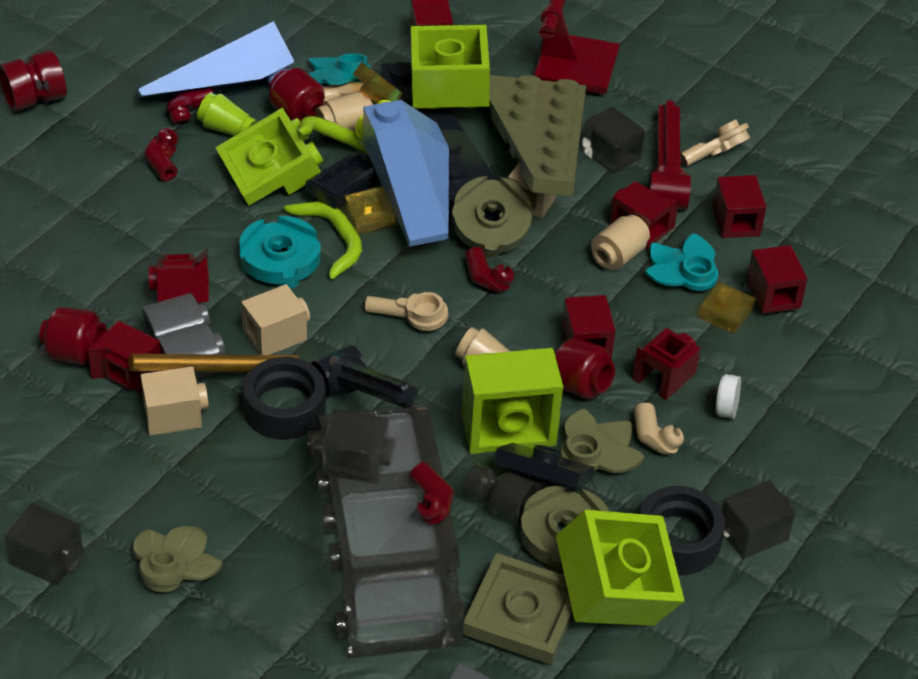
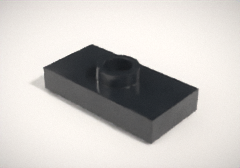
M356 150L308 179L305 185V193L331 208L337 209L380 182L369 156Z
M512 442L497 448L494 464L498 467L574 490L591 482L594 466L560 457V450L545 445H535L533 449Z

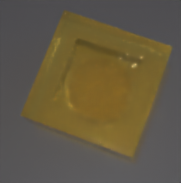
M362 62L353 73L354 76L364 83L360 90L377 103L382 97L392 102L399 100L403 95L402 92Z
M383 186L345 196L346 209L358 234L396 224L395 212Z
M718 282L700 306L698 318L736 334L753 311L756 298Z

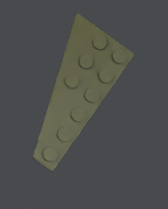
M490 75L491 119L503 141L510 143V153L513 159H519L521 163L520 171L533 193L573 197L586 85H579L576 81L561 79L557 82L542 81L540 78L532 75H524L519 78Z

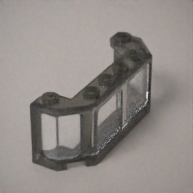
M415 402L413 406L406 409L394 407L342 413L314 412V430L307 431L309 458L313 457L314 463L318 462L319 466L323 465V470H317V485L319 498H328L329 506L322 507L325 535L334 534L335 543L328 544L329 564L331 573L340 572L342 585V611H334L335 632L337 640H346L348 659L462 646L464 606L463 599L460 598L457 567H460V560L451 510L448 517L441 523L427 524L417 513L416 508L417 502H422L424 493L409 478L412 469L417 464L427 462L444 479L429 405H423L421 402Z

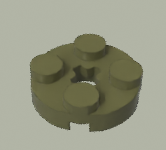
M487 176L478 177L467 182L456 194L451 223L457 236L464 244L470 248L479 247L483 249L486 257H496L500 253L513 250L526 239L532 221L531 200L525 190L510 179L500 177V181L493 179L487 180ZM488 209L490 212L496 209L501 212L499 220L489 221L485 219L483 210Z
M564 486L547 487L536 492L527 500L520 520V538L526 550L534 558L545 563L550 571L563 574L564 571L556 540V535L561 530L558 529L557 523L562 522L567 526L584 510L610 511L606 504L590 491L581 489V493L578 494L566 492V487Z

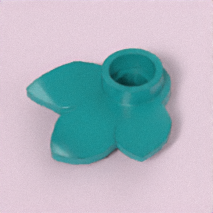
M349 53L339 57L309 58V64L315 71L308 74L320 84L343 85L350 82H362L364 77L371 74V65L368 64V58L362 54Z
M695 233L687 238L682 249L652 243L650 246V260L653 266L646 269V275L658 284L666 286L683 285L694 291L711 289L718 280V270L714 262L715 251L706 240Z

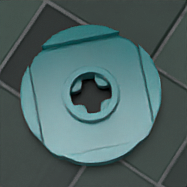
M277 216V222L265 224L264 219L258 220L249 225L239 239L241 270L259 281L276 284L278 287L287 284L290 289L295 288L299 285L300 280L311 275L320 264L321 245L317 239L316 230L309 223L295 217ZM283 247H284V248H287V251H285V252H275V251H273V250H278V251H279V250H281Z

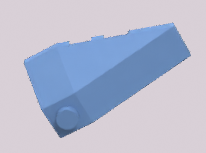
M402 100L364 106L363 144L409 247L448 239L449 147L438 124Z

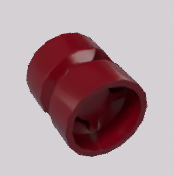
M52 50L29 56L27 63L21 59H16L0 64L1 88L13 112L34 107L38 99L48 103L67 96L65 77L59 60Z

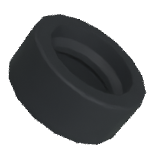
M292 357L268 359L257 364L249 371L242 385L245 419L253 430L265 437L279 440L299 438L311 433L323 420L326 412L324 377L315 366L303 359ZM283 387L299 389L310 397L304 404L288 409L269 407L259 400L265 392Z
M677 485L660 488L646 497L640 506L639 514L658 515L664 518L672 516L687 518L696 522L707 534L704 539L694 543L684 544L670 541L677 573L680 575L696 573L712 565L720 553L724 536L725 517L720 506L704 492L692 487Z

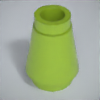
M213 93L207 94L197 112V120L203 123L204 128L235 136L257 123L256 119L252 118L221 93L218 95Z

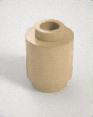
M355 92L324 101L323 106L315 109V117L329 120L355 132L356 121L363 115V107L373 104L368 97L365 98L362 93Z
M636 215L619 217L593 238L591 248L594 259L602 267L609 270H619L645 249L650 238L648 226Z

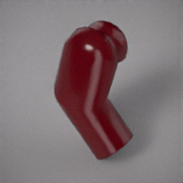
M473 247L466 251L465 260L473 283L496 293L504 292L510 288V283L514 280V272L509 266L504 269V265L499 264L492 269L488 266L483 249Z

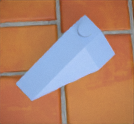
M273 21L139 88L136 94L140 99L182 93L206 87L218 88L254 83L264 78L270 84L273 77L280 71L285 70L287 66L293 64L294 60Z

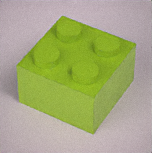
M487 25L411 26L413 108L463 107L472 109L476 107H490V63Z
M553 348L465 355L461 416L470 454L496 452L497 448L512 442L534 448L535 445L556 446L563 384Z
M584 510L556 535L575 622L654 626L685 602L663 516Z

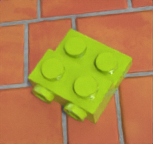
M283 108L215 147L249 206L282 186L290 195L305 186L308 179L321 172L318 165L324 162L313 142L307 145L304 144L303 141L308 139L309 136H301L298 133L299 119L296 118L290 121Z

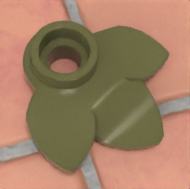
M586 409L575 412L567 419L564 426L567 439L562 444L561 457L594 466V471L601 469L611 473H624L633 470L643 462L644 454L632 447H628L632 433L631 422L615 421L596 424V420Z
M176 527L169 531L167 535L147 529L142 531L134 541L133 553L140 560L139 573L146 587L156 592L173 591L181 585L183 579H208L215 575L223 565V562L218 558L204 553L207 545V535L198 527Z

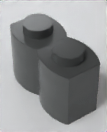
M191 293L142 307L145 333L160 341L161 354L225 355V347L218 332L212 333L209 328L211 323L205 304H198ZM195 372V377L198 379L218 372Z

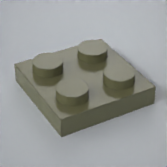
M496 553L463 621L462 635L552 665L573 617L565 576Z

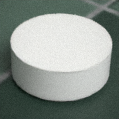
M725 374L721 377L716 400V414H718V417L735 418L741 390L740 376Z

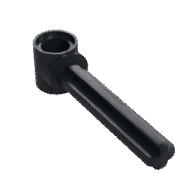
M348 345L311 362L324 377L326 397L338 392L352 393L358 390L406 409L414 405L413 398L418 395L416 386L367 368L361 353L354 345Z

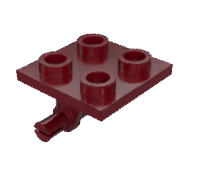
M549 0L548 7L543 9L540 17L542 26L539 34L542 37V48L534 76L542 81L551 82L569 79L576 81L579 85H586V92L607 94L620 44L570 35L562 12L565 0Z

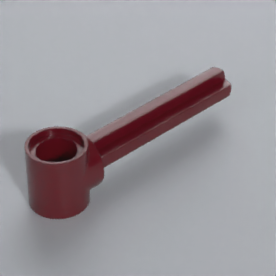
M667 100L666 104L659 105L657 169L650 172L648 189L662 198L679 199L678 209L687 210L690 199L691 175L686 174L681 168L680 107L675 106L674 101Z

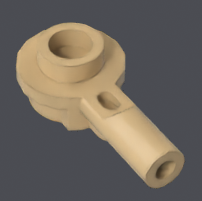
M737 119L716 129L719 135L717 138L708 143H698L681 152L682 164L688 167L710 154L711 156L720 154L749 139L750 136L746 130L749 128L747 122L739 125Z
M432 292L413 293L409 298H398L397 300L367 296L365 302V312L404 317L408 319L410 325L422 331L438 329L448 320V307L446 303L443 302V299L438 294Z

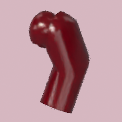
M206 87L184 91L170 100L166 105V112L170 113L171 122L173 124L188 122L191 117L189 110L199 108L205 96L213 93L212 88Z
M169 128L159 130L158 136L153 137L145 151L147 162L162 181L172 180L178 172L177 167L170 160L176 150L175 145L178 142V135Z
M421 462L412 469L409 475L410 480L424 493L422 502H417V513L427 524H438L444 521L450 514L454 491L427 462Z

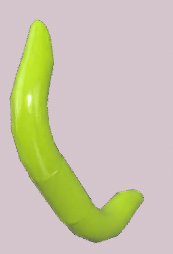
M308 116L300 121L298 133L301 136H308L314 131L345 143L369 156L364 147L363 140L359 139L354 131L315 116Z
M322 202L284 206V210L291 215L299 217L318 216L329 220L346 243V252L333 263L329 271L330 279H335L357 263L362 253V241L353 225L338 208L333 209Z

